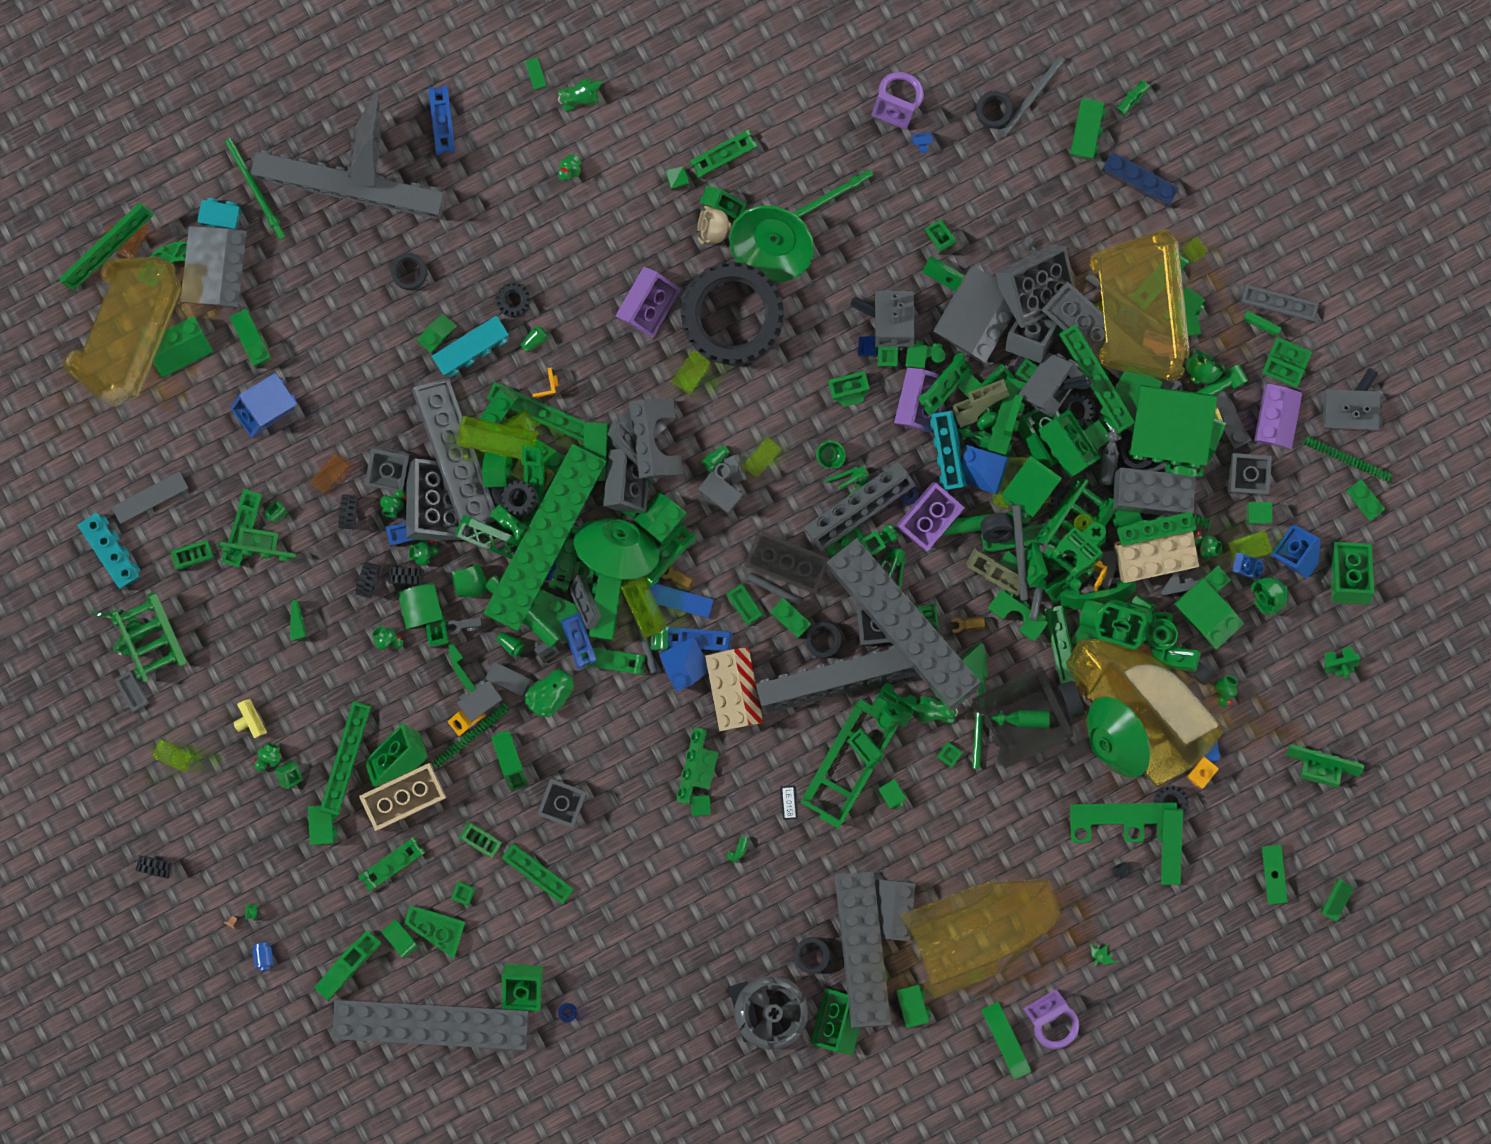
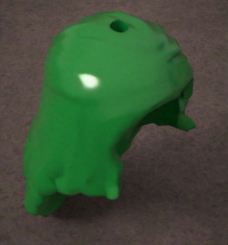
M553 670L545 678L535 682L528 689V692L525 694V704L537 716L542 718L546 716L548 718L562 708L574 689L573 677L565 670Z

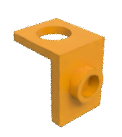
M547 368L551 391L533 394L534 399L557 395L555 387L559 386L557 375L553 376L552 368Z
M1101 561L1092 567L1094 571L1100 573L1094 586V591L1096 592L1107 574V566L1103 565Z
M461 709L448 723L456 734L461 736L467 729L483 719L486 714L484 713L470 722ZM455 720L461 723L462 729L456 726Z
M1203 757L1191 773L1186 775V778L1199 789H1203L1219 768Z

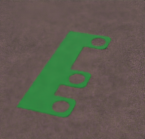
M1177 803L1070 804L1071 841L1073 843L1090 842L1091 824H1124L1125 841L1142 842L1144 840V824H1157V839L1162 842L1163 809H1177ZM1136 827L1140 830V836L1137 839H1132L1128 836L1130 828ZM1078 828H1084L1087 831L1085 839L1079 840L1075 837V831Z

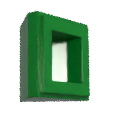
M277 499L264 510V513L275 525L289 511Z

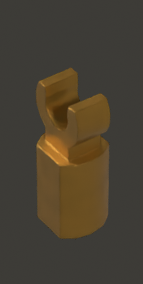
M671 566L668 568L669 573L661 576L664 579H672L671 582L687 590H690L694 583V578L678 570L675 572Z
M984 616L965 618L964 621L958 618L951 620V622L959 623L958 629H952L954 633H958L962 629L966 631L985 629Z

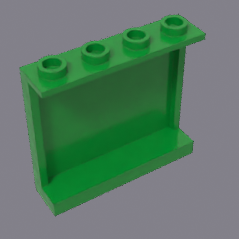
M1139 385L1138 404L1129 454L1133 455L1134 459L1139 460L1149 457L1152 458V461L1163 463V460H1170L1171 464L1182 465L1185 462L1190 463V467L1201 468L1202 465L1207 466L1217 396Z

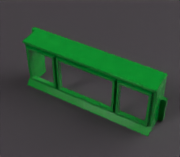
M861 699L855 704L800 800V803L819 813L820 819L838 829L841 827L874 767L870 769L867 765L865 766L851 793L824 778L847 736L851 737L854 734L851 729L861 712L863 711L878 719L879 713L871 710L872 705ZM897 724L892 732L884 733L877 745L882 753L897 729ZM821 783L847 797L837 817L810 803Z

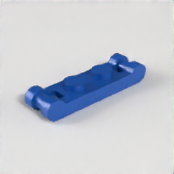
M444 85L442 88L428 87L436 154L440 155L442 152L449 151L450 153H456L448 85ZM443 95V100L436 101V96ZM441 139H448V144L441 145Z
M664 627V630H668V647H673L694 636L700 649L728 651L732 647L730 646V638H732L733 632ZM673 634H678V641H672ZM717 637L723 638L722 645L716 644Z

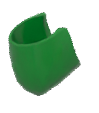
M471 564L466 569L453 571L452 579L457 597H481L488 591L485 587L488 579L480 564Z

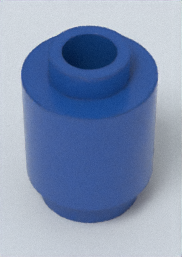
M269 942L254 944L252 953L255 968H259V971L270 970V966L274 965Z

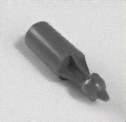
M1113 427L1109 434L1106 433L1105 437L1110 442L1102 451L1098 482L1105 485H1113L1115 483V472L1117 471L1119 459L1116 442L1121 440L1116 427Z

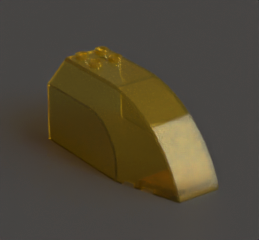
M1082 639L1066 661V665L1077 685L1081 684L1085 693L1083 696L1086 701L1090 700L1092 704L1095 699L1104 696L1119 699L1129 706L1142 721L1149 736L1151 747L1150 764L1144 774L1156 788L1197 764L1212 750L1226 729L1174 671L1159 660L1138 649L1133 650L1099 639Z
M1047 878L1027 879L1024 881L1007 880L1005 882L988 881L902 914L899 917L911 931L925 965L929 980L922 982V984L935 999L992 977L1007 969L1055 925L1061 913L1050 880Z

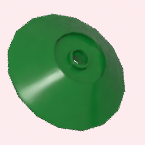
M759 205L745 210L733 222L729 234L730 250L737 263H747L760 269L773 282H786L799 277L809 268L814 255L813 237L806 224L793 212L778 206Z
M614 517L595 518L583 523L575 532L573 545L578 557L591 570L605 577L619 580L638 579L650 574L658 564L659 549L655 540L643 528L630 521Z
M1108 696L1095 699L1088 708L1086 718L1088 737L1094 753L1109 769L1120 776L1134 778L1143 775L1150 764L1151 747L1149 736L1142 721L1129 706L1119 699Z

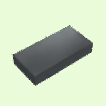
M132 670L114 679L132 713L150 704Z

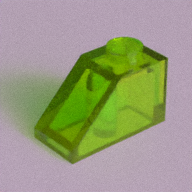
M159 739L152 755L157 760L182 772L188 771L195 756Z

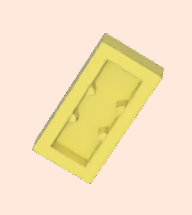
M251 699L238 703L237 705L243 717L234 721L236 730L240 732L249 727L254 738L265 735L267 731Z

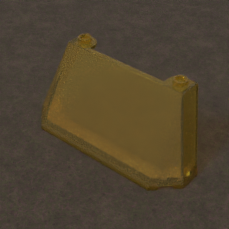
M1163 229L1095 253L1091 256L1090 267L1094 273L1100 274L1106 343L1099 352L1102 366L1176 381L1184 374L1183 361L1184 358H1188L1190 352L1178 241L1170 237L1168 229Z
M157 256L107 259L101 269V277L110 285L82 352L77 350L70 351L63 363V367L98 400L116 407L122 404V402L140 395L182 291V286L176 277V269L173 263Z

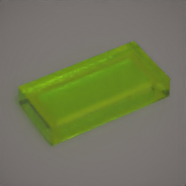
M767 437L744 463L743 467L758 478L782 449Z

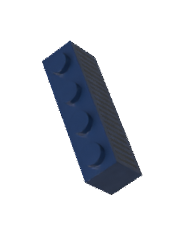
M1111 152L1101 170L1106 175L1166 208L1169 207L1179 189L1114 152Z

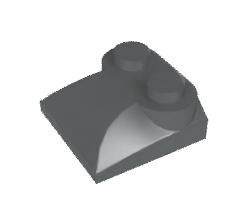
M372 447L365 485L392 491H403L410 454L386 447Z

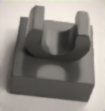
M537 642L535 643L536 648L534 650L543 663L560 653L555 645L550 648L545 643L540 646Z

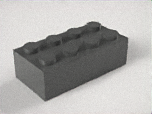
M1120 468L1115 472L1113 510L1162 516H1174L1188 512L1194 514L1196 476Z

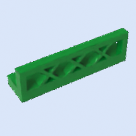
M465 514L455 532L456 537L509 559L513 558L510 548L519 546L522 538L516 540L514 535ZM465 525L470 526L473 533L467 536L463 535L462 532ZM483 532L487 533L489 540L480 542L478 535ZM498 539L503 540L505 546L496 549L494 541Z

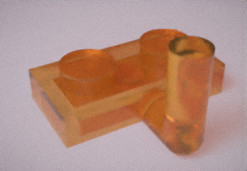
M144 224L116 253L134 260L149 225ZM106 225L105 231H110L114 226Z

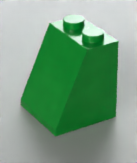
M1030 456L1002 493L1001 497L1004 498L1002 501L1009 507L1019 504L1021 515L1026 519L1028 517L1033 518L1062 478Z
M657 492L647 503L646 513H639L633 521L662 545L684 521L687 513L672 500Z

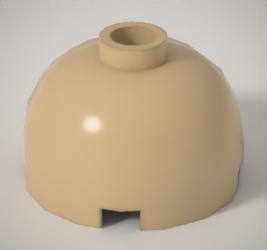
M705 206L706 210H702L699 216L698 231H701L702 237H698L701 244H718L726 238L727 233H730L731 223L728 221L725 212L714 207Z

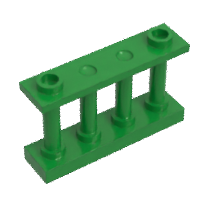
M1078 476L1071 483L1070 490L1047 525L1039 532V537L1036 541L1044 545H1048L1051 542L1057 547L1061 540L1054 536L1059 526L1068 532L1075 527L1064 519L1070 510L1086 520L1088 526L1092 523H1100L1105 527L1116 511L1113 510L1114 499L1106 497L1102 500L1085 487L1089 481ZM1080 494L1099 506L1094 516L1075 504ZM1067 556L1066 560L1076 567V558Z
M155 592L146 594L148 599L145 601L146 603L119 615L115 609L111 610L113 616L110 617L114 627L118 626L136 668L133 670L137 679H141L143 682L148 681L147 673L166 664L176 662L177 665L182 666L187 663ZM147 610H153L155 614L153 621L129 632L126 631L123 621ZM156 627L161 628L163 633L161 638L134 649L130 639ZM162 645L169 646L171 651L168 653L169 655L142 667L138 656Z

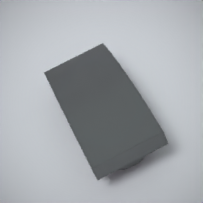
M495 662L492 663L485 677V680L491 681L492 684L504 688L519 697L523 696L530 681L525 676Z

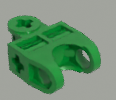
M1092 523L1082 533L1074 527L1057 545L1052 557L1055 560L1065 556L1075 557L1077 563L1071 575L1074 578L1080 577L1103 558V552L1099 548L1106 540L1105 527L1100 523Z
M886 682L876 696L871 710L879 713L876 721L878 727L885 732H892L896 723L905 727L913 715L914 710L912 706L916 704V697L912 694L907 697H901L895 693L892 684Z

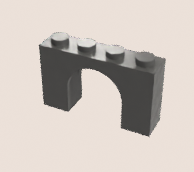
M642 399L629 402L639 478H666L683 475L681 455L666 456L662 454L654 441V426L656 422L676 418L673 399Z

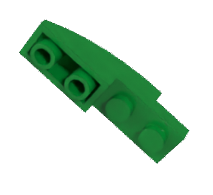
M367 930L341 955L314 989L329 1002L350 980L356 970L381 945V942Z

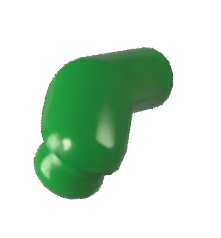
M740 837L736 852L730 850L726 859L732 861V863L738 862L746 853L749 839Z

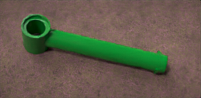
M1240 364L1225 371V377L1196 393L1216 395L1230 386L1235 389L1249 380Z

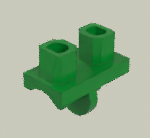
M1352 647L1344 648L1342 650L1343 658L1339 659L1336 658V654L1333 651L1325 653V674L1334 672L1336 677L1343 676L1344 680H1348V674L1354 673V667L1359 666V654H1355Z

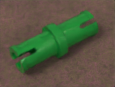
M1141 80L1131 92L1129 91L1126 94L1127 96L1116 109L1125 116L1135 104L1140 102L1139 99L1151 87L1144 80Z

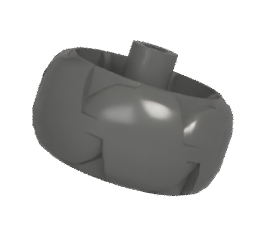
M779 976L759 977L748 983L739 993L734 1007L735 1023L741 1035L752 1045L767 1050L782 1049L794 1043L802 1035L808 1021V1004L801 990L790 980ZM766 990H779L785 993L791 1002L781 1007L769 1004ZM751 1001L764 1008L763 1017L765 1019L756 1028L751 1025L748 1016ZM771 1008L777 1011L774 1018L768 1015L771 1012ZM782 1017L793 1019L791 1026L784 1033L772 1036V1022H777Z

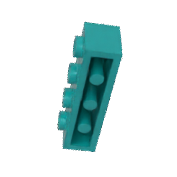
M496 315L432 355V358L444 377L449 376L451 378L459 373L458 369L465 366L467 368L476 362L474 359L481 356L483 358L490 354L493 347H501L506 344L510 336Z
M954 411L931 414V428L935 433L934 446L938 451L937 464L941 468L942 474L940 475L942 487L944 486V490L965 487L967 483L961 465L962 453Z
M96 512L77 526L118 588L123 590L141 578L139 574L141 570L135 562L132 563L128 558L131 555L126 547H121L118 543L120 538L114 530L110 531L107 525L110 523L105 515H100Z

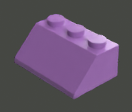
M643 267L618 310L616 317L650 338H654L681 289L658 272Z
M907 367L894 423L935 434L930 423L932 416L926 413L925 406L921 405L918 398L923 393H926L941 375L924 369ZM943 404L933 414L941 413Z
M1272 384L1264 386L1254 442L1292 449L1302 398L1301 392Z
M932 482L896 524V527L912 541L928 551L964 507L937 483Z

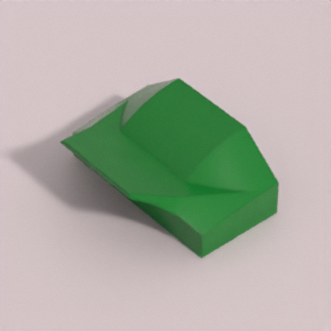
M865 371L828 380L832 399L838 401L843 407L862 403L866 392L870 390Z

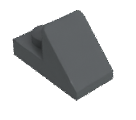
M1178 571L1173 572L1160 594L1165 596L1188 591L1198 581H1194V578L1182 580L1183 584H1180Z

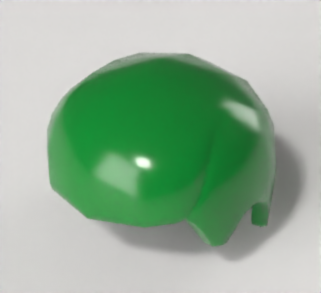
M828 440L818 446L816 458L824 468H839L845 461L846 452L839 442Z

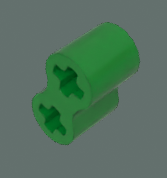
M397 919L381 930L403 959L419 947Z

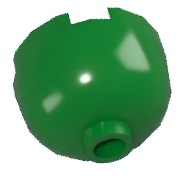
M1192 349L1186 360V369L1191 375L1190 380L1198 385L1201 382L1210 384L1217 381L1225 371V367L1220 362L1216 365L1215 361L1212 360V356L1198 349L1196 351Z
M1265 577L1252 584L1251 592L1255 591L1257 600H1254V602L1264 615L1270 614V616H1273L1286 606L1288 589L1278 579Z

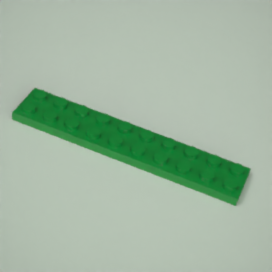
M574 444L571 445L483 613L484 615L517 632L519 631L606 465V460Z

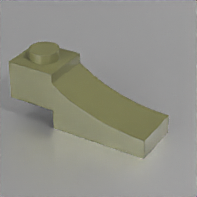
M1004 379L968 392L970 399L952 405L960 428L978 421V416L995 402L1010 396Z
M975 547L966 562L967 567L983 575L985 579L1018 596L1020 594L1018 572Z

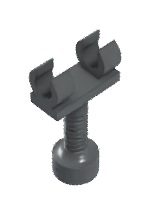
M738 455L724 459L725 463H720L715 467L716 476L720 479L730 476L732 484L747 480L745 473L741 472L738 464L740 462Z

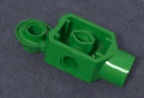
M1087 599L1080 616V625L1096 629L1098 639L1136 650L1146 640L1154 648L1166 650L1176 643L1178 637L1176 626L1167 619L1153 620L1149 609L1116 599L1110 600L1107 604ZM1160 629L1167 632L1166 638L1160 636Z

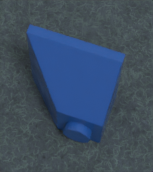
M966 445L961 465L967 484L998 495L1009 458Z
M1292 524L1271 555L1295 573L1308 579L1319 564L1320 538Z
M694 636L659 653L666 673L676 692L694 684L708 673L706 658Z

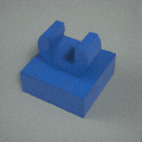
M931 132L911 134L913 145L919 146L920 153L928 152L927 144L933 143Z

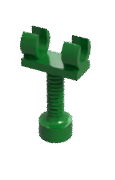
M1050 544L1042 555L1048 560L1054 559L1052 554L1056 546ZM1062 557L1055 560L1070 572L1065 583L1077 591L1081 587V583L1071 575L1075 567ZM1091 568L1084 575L1090 577L1094 573V569Z

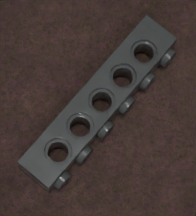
M897 462L804 528L816 546L822 551L912 489L915 484L907 471Z

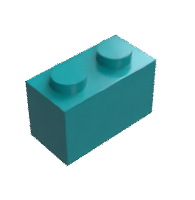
M207 198V201H201L197 221L200 225L238 230L242 209L237 206V203L226 201V204L218 203L219 200L214 198Z

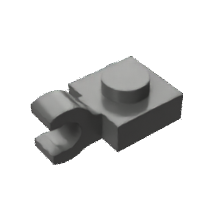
M482 618L461 621L451 620L448 622L449 625L455 624L457 626L455 631L450 632L451 635H457L461 629L467 628V632L477 631L479 626H483Z

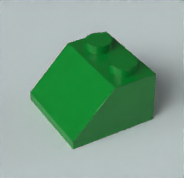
M505 964L502 973V1009L541 1011L543 966Z

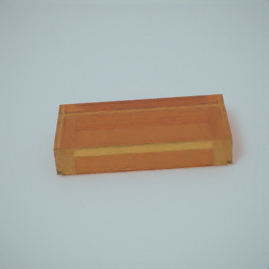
M335 453L310 482L325 494L350 466Z

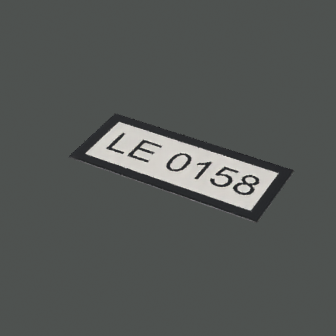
M795 785L780 786L783 820L798 819Z

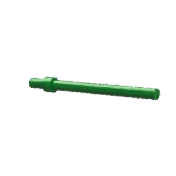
M231 138L225 140L224 142L268 219L267 223L270 228L274 229L279 240H283L286 238V235L280 226V220L273 214Z
M870 169L859 176L855 175L849 179L850 181L793 213L800 218L849 189L859 187L862 182L874 175Z
M984 654L981 688L977 690L972 768L980 769L985 680L988 677V669H986L987 654Z

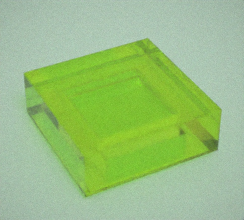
M1197 237L1181 249L1193 264L1208 252Z

